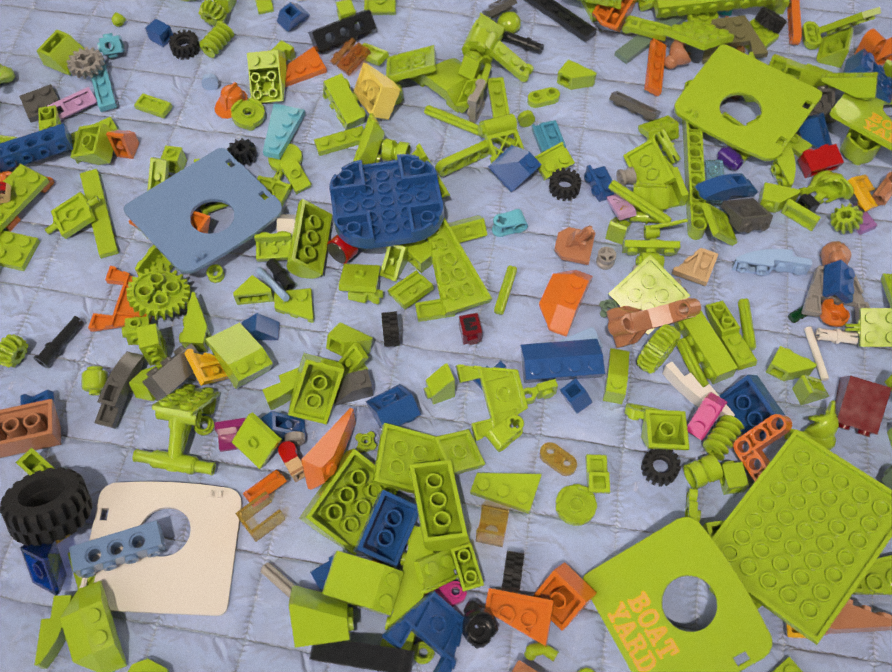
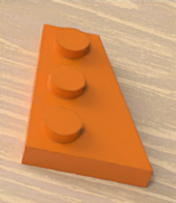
M314 46L286 65L285 87L327 72Z
M489 588L485 609L490 611L496 618L547 647L554 601Z

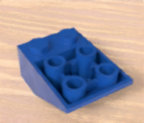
M863 49L846 60L843 73L878 72L877 93L875 97L888 103L892 101V78L886 76L883 67L880 64L877 65L874 56L870 52L868 53Z

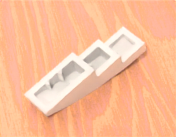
M673 362L665 366L662 374L675 389L695 406L699 407L709 392L719 396L710 384L703 388L691 373L684 376ZM725 405L717 420H720V417L723 415L735 416V414Z

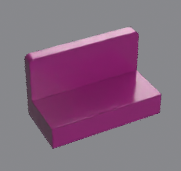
M246 418L214 422L220 452L238 450L232 443V440Z

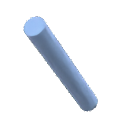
M258 267L256 273L284 302L288 301L289 295L262 267Z

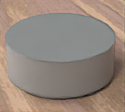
M289 432L284 436L285 441L293 442L296 447L305 443V434L302 432Z

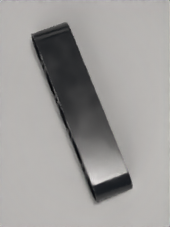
M339 641L312 645L309 659L380 672H412L415 652L352 641Z

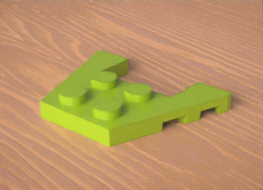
M462 364L455 366L460 383L480 379L490 419L471 423L475 441L485 437L493 427L502 423L509 416L518 415L528 408L517 369L488 368Z

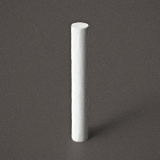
M806 327L804 331L814 361L817 364L816 367L821 381H827L829 376L812 327Z

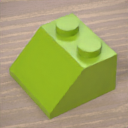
M104 123L80 126L70 158L96 165L109 164L113 157V148L106 134L109 131L115 130Z

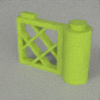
M511 113L480 121L477 127L478 133L487 142L492 156L490 157L491 163L504 152L502 151L504 144L508 147L513 145L506 141L510 135H514L516 141L513 146L524 149L517 130V120L514 114ZM496 139L502 143L499 149L493 146L492 140Z

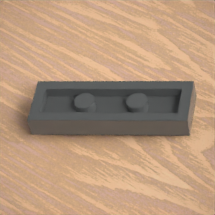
M619 91L611 93L609 98L614 101L615 105L625 106L631 113H639L643 115L644 119L649 121L659 118L661 111Z

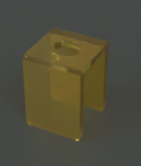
M266 491L235 513L255 542L285 521V517L279 509L252 530L247 525L246 521L272 502Z
M482 504L479 527L476 531V542L503 547L509 510ZM493 525L498 529V532L486 530V528Z

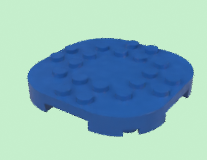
M397 154V160L362 165V160H357L341 167L342 171L337 175L334 174L330 181L329 190L335 230L338 236L351 246L372 249L418 242L433 235L443 222L444 205L437 172L429 161L419 160V156Z

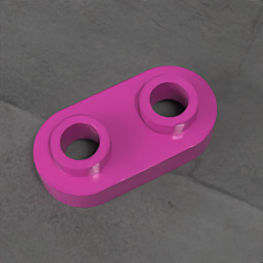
M459 581L447 583L431 591L436 592L452 607L463 603L467 591L463 592ZM458 589L460 593L453 595L452 590Z

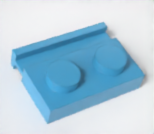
M556 120L539 123L537 126L535 124L532 125V131L541 153L560 142L564 143L563 145L566 149V144Z

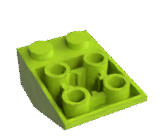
M269 50L247 53L251 98L261 103L284 101L287 70L285 52Z

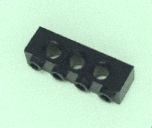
M366 9L309 31L308 34L316 51L324 53L329 51V47L333 45L339 47L344 45L343 41L348 39L349 41H354L358 39V35L363 34L366 36L373 33L372 30L376 29V25L370 9ZM356 22H359L360 29L358 31L355 29ZM342 27H344L346 30V34L344 36L340 34V29ZM327 33L331 34L330 42L326 40Z

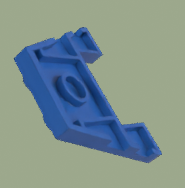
M429 592L384 632L382 637L395 648L401 649L412 631L441 656L433 672H451L452 669H455L456 665L454 657L456 648L460 646L464 617L436 592Z

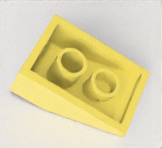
M363 62L353 92L369 114L372 113L376 118L389 120L401 89L394 81Z

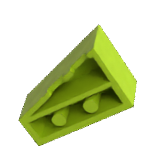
M341 73L324 80L323 98L329 99L331 102L329 107L331 110L335 109L336 117L344 129L348 130L363 124L366 113L364 108L359 106L356 94L350 90L348 79H344Z

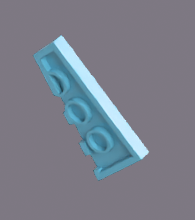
M273 104L263 148L264 156L275 159L282 157L305 116V109Z

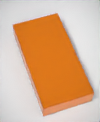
M276 469L243 492V495L254 506L286 483L287 480Z

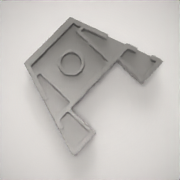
M819 265L815 269L802 314L819 317L822 314L821 301L833 298L834 303L854 306L857 324L859 308H870V306L863 299V290L856 274L853 285L855 290L853 302L845 304L836 295L827 298L823 296L824 266Z

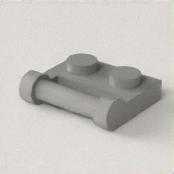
M483 79L476 80V89L473 94L469 95L467 104H469L467 112L469 121L475 124L485 107L483 96L486 82Z

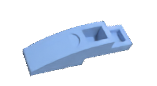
M765 249L736 257L732 270L760 276H769L772 270L806 275L812 266V259L793 256V250Z

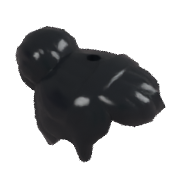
M471 600L467 602L464 608L465 617L463 619L462 634L471 646H474L476 649L484 648L490 643L491 637H494L498 632V628L492 613L484 609L476 600Z

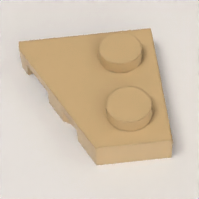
M700 248L694 255L686 258L681 265L674 267L672 274L706 286L718 254Z

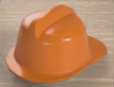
M236 82L224 86L215 105L217 116L224 119L232 118L231 108L233 104L241 99L243 101L247 100L246 92Z

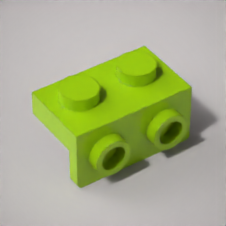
M279 231L272 234L268 232L255 234L257 262L269 261L272 258H275L277 261L288 260L292 239L291 233Z
M153 245L148 249L147 254L142 260L137 263L135 270L137 274L138 272L144 274V269L150 272L152 267L159 270L160 266H162L163 271H166L168 267L171 271L174 266Z

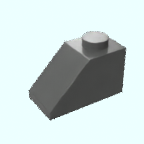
M364 369L349 373L341 379L334 400L335 406L373 396L368 370Z

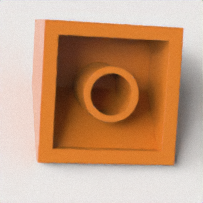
M564 562L553 570L533 597L554 601L551 621L563 631L597 593Z

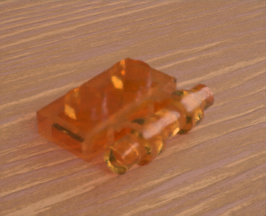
M353 38L346 41L343 47L338 52L336 51L333 54L334 57L330 60L333 65L339 62L336 66L348 76L371 53L367 47L359 42L353 47L356 43Z

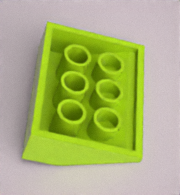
M347 450L342 456L334 475L330 476L322 484L299 519L351 554L356 555L357 553L353 552L379 492L385 490L396 495L399 490L372 483L375 465L357 450Z

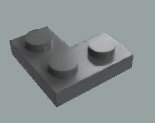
M497 0L488 5L489 8L482 12L487 17L493 19L500 15L499 12L503 10L507 12L513 9L512 6L517 4V0Z

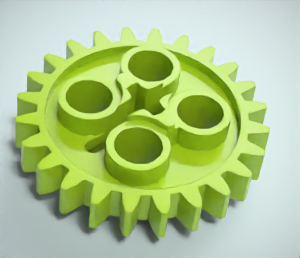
M160 266L159 270L152 267L150 272L144 269V274L138 272V278L133 276L132 282H128L129 288H126V295L129 306L133 307L134 312L139 311L140 316L147 314V319L154 316L155 320H157L159 316H162L163 320H165L166 315L173 318V312L180 314V309H185V304H187L190 298V285H188L187 279H183V274L177 276V270L171 273L169 267L166 271H163L162 266Z

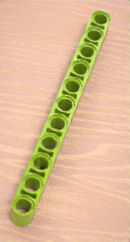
M688 80L685 82L683 91L686 89V87L692 80ZM682 119L685 186L689 193L686 202L687 234L691 239L699 240L703 237L708 225L702 208L706 204V200L699 196V192L695 188L697 184L705 181L703 133L700 129Z

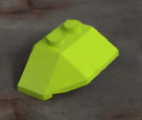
M372 113L369 114L353 162L362 160V165L381 162L382 158L380 153L385 141V132Z
M101 580L79 588L60 618L73 663L95 672H114L126 667L127 663Z

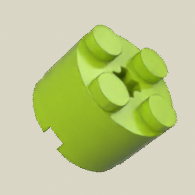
M484 27L472 28L462 46V53L465 55L468 51H476L480 56L484 57V65L486 63L491 64L493 57L490 55V52L499 40L492 31L489 33Z
M850 128L841 144L840 152L848 160L852 161L854 165H861L872 161L882 145Z

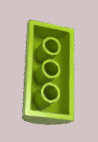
M304 199L299 201L287 269L295 276L313 279L323 275L332 214Z
M451 460L410 464L409 470L424 547L431 551H445L462 545L467 540L468 534Z

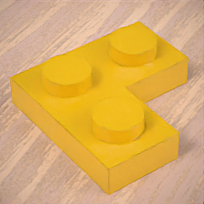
M867 175L855 176L847 180L853 187L854 194L858 199L857 203L861 209L869 211L878 206L870 194L875 188Z

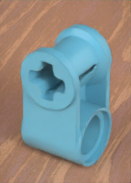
M515 209L495 215L492 233L497 237H503L525 231L528 228V224L522 210Z

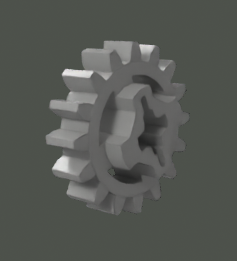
M85 47L84 50L79 48V51H73L74 55H69L70 60H67V67L72 75L77 76V78L83 76L84 79L87 76L92 78L94 73L98 75V70H103L102 66L105 65L102 54L98 49L95 50L94 47L90 50L88 47Z

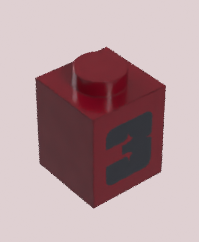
M478 313L459 316V329L463 345H474L482 342V329Z

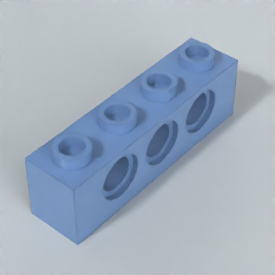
M155 520L71 546L69 550L73 572L79 577L88 578L102 570H114L118 565L124 563H136L143 557H156L161 552L166 551L162 527ZM145 540L142 547L136 548L139 541ZM123 547L120 554L114 555L117 548ZM101 553L99 560L93 562L94 556Z

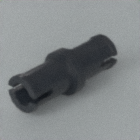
M275 258L270 259L266 263V266L273 273V278L279 281L285 291L292 290L295 287V283L288 276L287 270L282 268Z

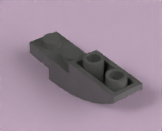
M126 352L115 365L97 401L101 406L94 422L95 424L116 429L128 393H133L129 382L141 371L145 360L144 355Z

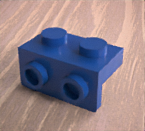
M842 260L825 265L823 296L827 298L836 295L845 304L853 302V294L855 292L853 286L855 272L853 268L849 267Z

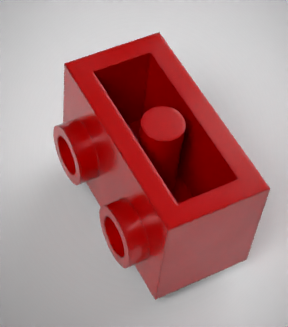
M825 144L815 150L812 148L802 152L798 159L805 178L815 176L823 170H837L844 163L837 144Z

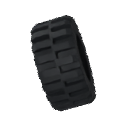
M58 467L57 469L47 468L44 471H36L30 476L29 474L24 476L21 481H16L12 488H8L0 502V513L10 536L15 541L28 546L31 544L34 546H41L44 543L47 545L52 544L53 541H61L67 535L77 532V528L85 524L92 510V500L83 477L76 471L69 468L66 470L63 467Z

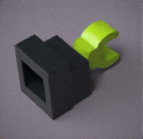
M824 191L819 192L814 197L811 194H804L800 196L797 203L815 213L819 205L825 202L823 199L828 197V195Z

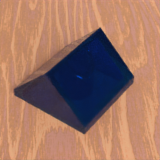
M56 541L48 545L44 543L41 546H34L32 544L30 546L22 545L20 549L32 583L56 596L60 594L67 573Z

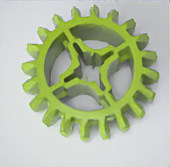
M669 324L661 326L644 346L641 354L638 356L637 365L649 374L654 373L673 352L679 342L681 333Z

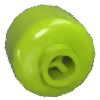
M101 366L87 367V370L81 374L82 389L89 392L91 396L100 395L108 379V372L103 370Z

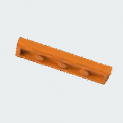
M653 38L649 46L644 90L659 96L662 92L667 45Z

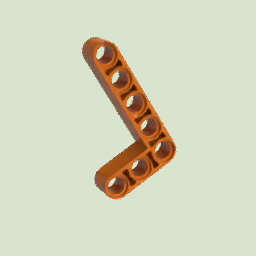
M874 28L870 29L863 36L855 54L865 49L874 56L877 65L880 64L882 66L888 59L892 61V37L886 40Z
M774 414L734 442L735 453L754 481L758 479L770 463L762 450L791 430L792 421L788 416ZM779 419H782L784 422L781 429H778L776 426ZM762 430L766 432V438L764 441H762L759 437V434ZM745 442L749 444V450L747 452L743 450V444ZM756 459H759L761 462V467L758 470L754 466Z

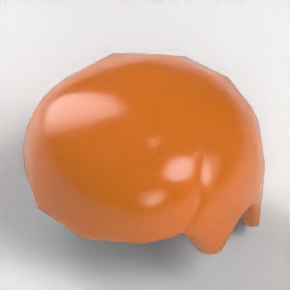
M833 298L823 301L820 319L825 324L841 327L848 322L850 314L844 308L843 303L836 305Z

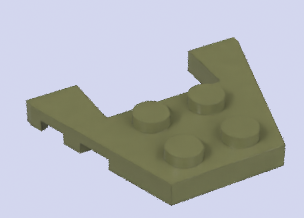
M745 15L712 19L711 24L715 25V28L726 29L734 35L733 42L726 43V45L730 47L749 45L750 51L754 53L755 58L767 57V49ZM719 46L704 50L702 64L708 61Z

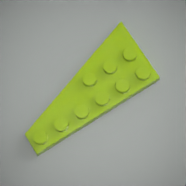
M444 217L440 228L428 237L427 240L445 317L489 303L492 297Z

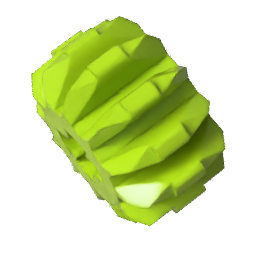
M204 0L198 12L200 18L204 19L210 26H215L218 22L223 23L227 15L225 8L221 7V4L216 3L215 0Z
M851 203L846 207L841 204V208H835V213H831L830 216L832 219L831 226L835 228L836 232L841 230L843 235L846 231L852 234L853 229L859 230V224H863V212L859 211L857 205L852 207Z
M8 334L5 338L1 339L0 364L2 366L14 368L25 358V354L28 353V344L22 337Z

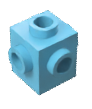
M112 33L103 34V38H99L97 43L98 49L103 55H108V58L118 57L117 53L125 52L121 35L113 36Z

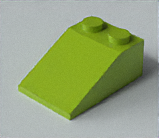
M240 322L205 339L235 389L270 371L273 363L269 356Z
M303 352L288 415L327 424L345 370L342 363Z
M336 551L322 594L380 615L391 616L404 572L384 564Z

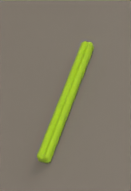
M430 105L425 107L424 113L426 115L482 137L478 133V124ZM507 137L506 141L512 143L513 145L516 142L515 139H512L510 137ZM496 139L492 140V142H495L500 145L502 144L500 141Z

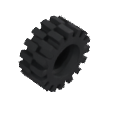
M762 7L755 17V20L760 25L777 34L780 33L787 23L782 16L766 7Z
M186 29L183 32L179 30L177 31L178 34L174 32L173 36H170L169 46L173 56H176L177 59L184 60L186 58V60H189V57L194 58V54L197 56L198 52H200L198 37L194 32L191 33V30L187 32Z
M564 167L561 168V171L556 169V172L552 173L549 181L550 194L552 193V197L557 196V200L563 198L562 201L568 198V201H571L572 198L575 199L579 195L581 178H579L580 174H576L575 170L571 172V168L565 170ZM568 182L572 186L562 187L558 183Z
M397 311L381 313L384 347L400 346Z
M650 449L645 454L641 465L642 475L647 476L646 480L648 482L652 480V485L659 483L658 486L660 487L663 484L667 486L670 482L673 483L681 470V466H679L681 461L680 459L677 460V453L672 454L673 450ZM656 460L665 461L668 464V471L665 473L656 471L653 467V462Z
M507 551L501 591L519 593L524 553Z

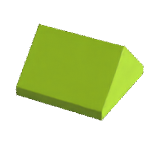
M853 26L822 37L816 61L841 68L850 49L854 31Z
M645 409L641 439L648 449L689 450L686 412Z

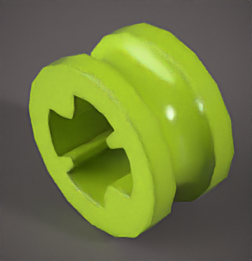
M213 264L207 268L206 273L211 282L219 283L224 279L225 274L220 265Z

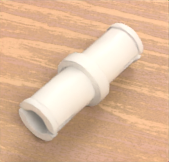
M817 328L815 334L819 335L815 336L816 340L832 341L834 344L841 342L855 345L858 342V338H855V336L858 337L857 332H845L837 328L834 330Z

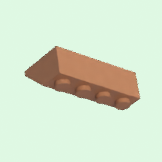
M52 399L0 410V458L25 453L31 447L34 450L61 445V426Z

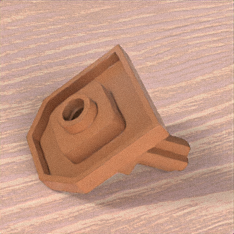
M590 225L582 230L568 227L558 232L554 251L561 260L589 265L596 232H594Z

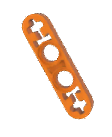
M789 0V6L787 7L789 44L799 45L802 37L800 1Z

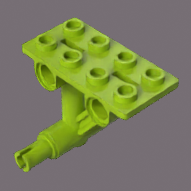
M184 384L154 403L152 410H155L156 419L168 421V428H170L168 451L154 450L150 452L135 449L132 456L133 462L150 464L152 468L165 469L171 472H182L190 475L197 472L213 476L216 470L215 462L201 461L196 456L183 453L192 425H199L202 413L208 415L214 413L216 399L220 396V392L214 391V388L203 387L201 389L195 388L193 384Z

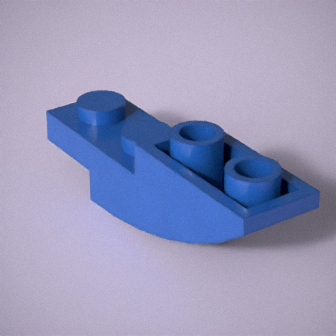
M742 173L721 175L695 186L699 196L704 200L728 201L731 196L754 197L758 193L754 185Z

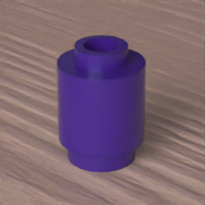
M730 146L721 148L717 154V160L729 170L737 171L744 163L742 156Z

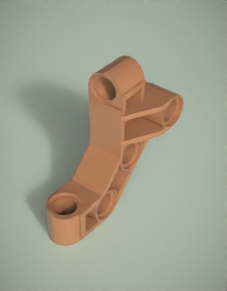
M687 298L647 310L631 306L613 308L606 311L609 321L608 330L613 335L616 348L637 343L647 330L696 317L701 312V304L695 298Z

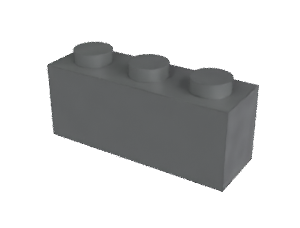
M192 343L186 347L181 345L173 351L175 355L172 358L168 356L160 362L161 367H154L146 373L148 377L142 382L157 401L171 393L194 373L184 354L187 349H193L194 353L200 354Z

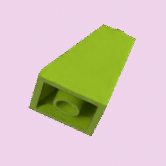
M297 585L292 586L288 606L295 648L350 640V631H354L353 607H349V604L325 596L322 592Z

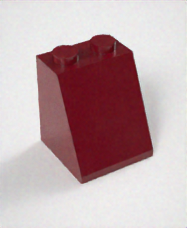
M851 375L840 377L835 410L839 421L838 428L848 431L850 428L858 430L857 434L870 437V434L878 435L892 388Z

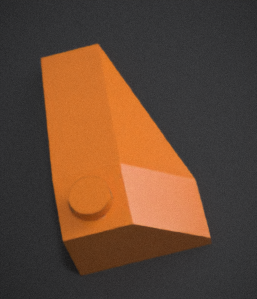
M349 408L301 459L308 489L312 490L322 485L336 472L356 425L354 409Z

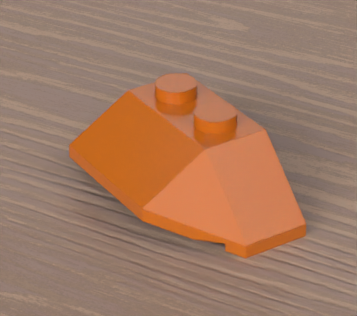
M622 0L621 9L597 4L592 15L602 26L621 32L626 17L631 14L636 0Z
M578 270L552 274L539 302V307L549 331L567 337L592 281V275Z

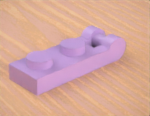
M87 87L48 106L56 105L57 109L62 108L63 112L59 114L60 121L97 104V100L90 88Z

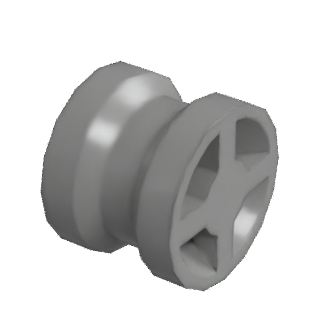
M628 167L626 170H617L618 183L623 186L636 183L637 178L633 167Z
M602 247L598 251L597 266L603 270L611 269L616 259L615 250L611 247Z

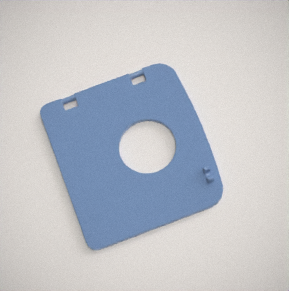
M218 148L130 201L124 206L123 210L126 216L178 271L189 274L195 273L247 242L255 234L261 232L280 217L282 205L226 149ZM231 161L234 166L230 167L227 163ZM265 194L269 198L264 200L260 195ZM208 202L225 203L234 211V219L231 225L225 230L213 234L202 233L196 230L191 224V216L199 206Z

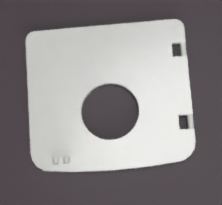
M117 482L106 486L98 497L90 540L142 525L151 514L162 509H175L182 512L188 518L191 528L187 543L175 554L164 557H143L136 563H124L118 565L114 570H102L95 573L94 583L101 580L110 611L201 616L224 615L229 604L242 501L239 494L231 488L178 482ZM102 509L109 510L107 520H100ZM140 541L137 543L136 548L142 547ZM123 547L117 548L114 555L120 554ZM101 553L94 556L93 562L99 560ZM82 578L80 588L87 586L88 578Z

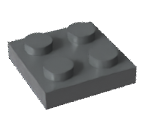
M51 84L19 96L31 123L39 120L38 108L47 107L59 101ZM61 107L57 109L58 113L63 111Z

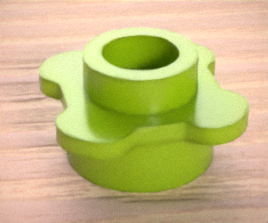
M369 431L367 434L358 433L355 436L359 452H369L376 449L374 432Z

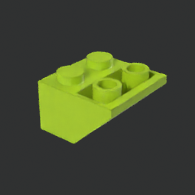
M56 29L36 51L43 65L70 76L71 72L67 67V60H70L69 55L73 56V51L78 52L79 48L82 50L85 48L71 35Z

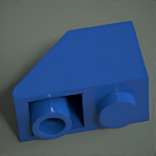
M290 2L279 10L277 23L287 32H290L308 18L310 14L298 3Z

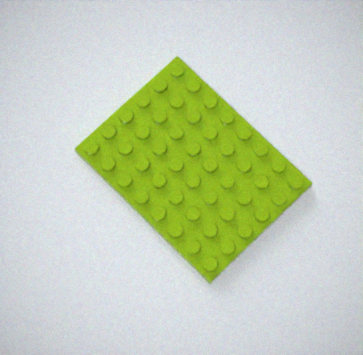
M795 429L712 539L740 578L751 598L817 645L892 538V490Z

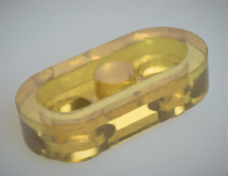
M552 442L542 445L539 455L545 464L563 476H571L575 473L577 461L571 454ZM547 450H553L554 453L549 454L547 453ZM568 461L571 465L565 466L563 462Z

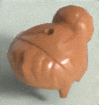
M676 39L672 42L669 55L664 60V64L668 69H674L678 65H686L691 62L689 57L691 53L686 51V44Z
M840 241L829 242L820 252L822 266L839 260L844 261L848 265L852 257L850 249Z

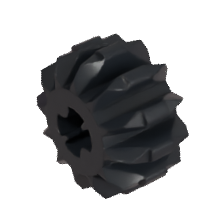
M241 138L239 141L235 139V143H230L229 148H227V151L243 166L245 164L249 166L250 162H255L257 157L256 146L249 139L244 140Z

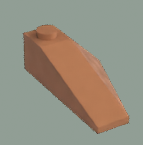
M849 599L825 635L891 631L892 615L885 612L873 613L871 612V607L866 605L855 606L853 605V600Z

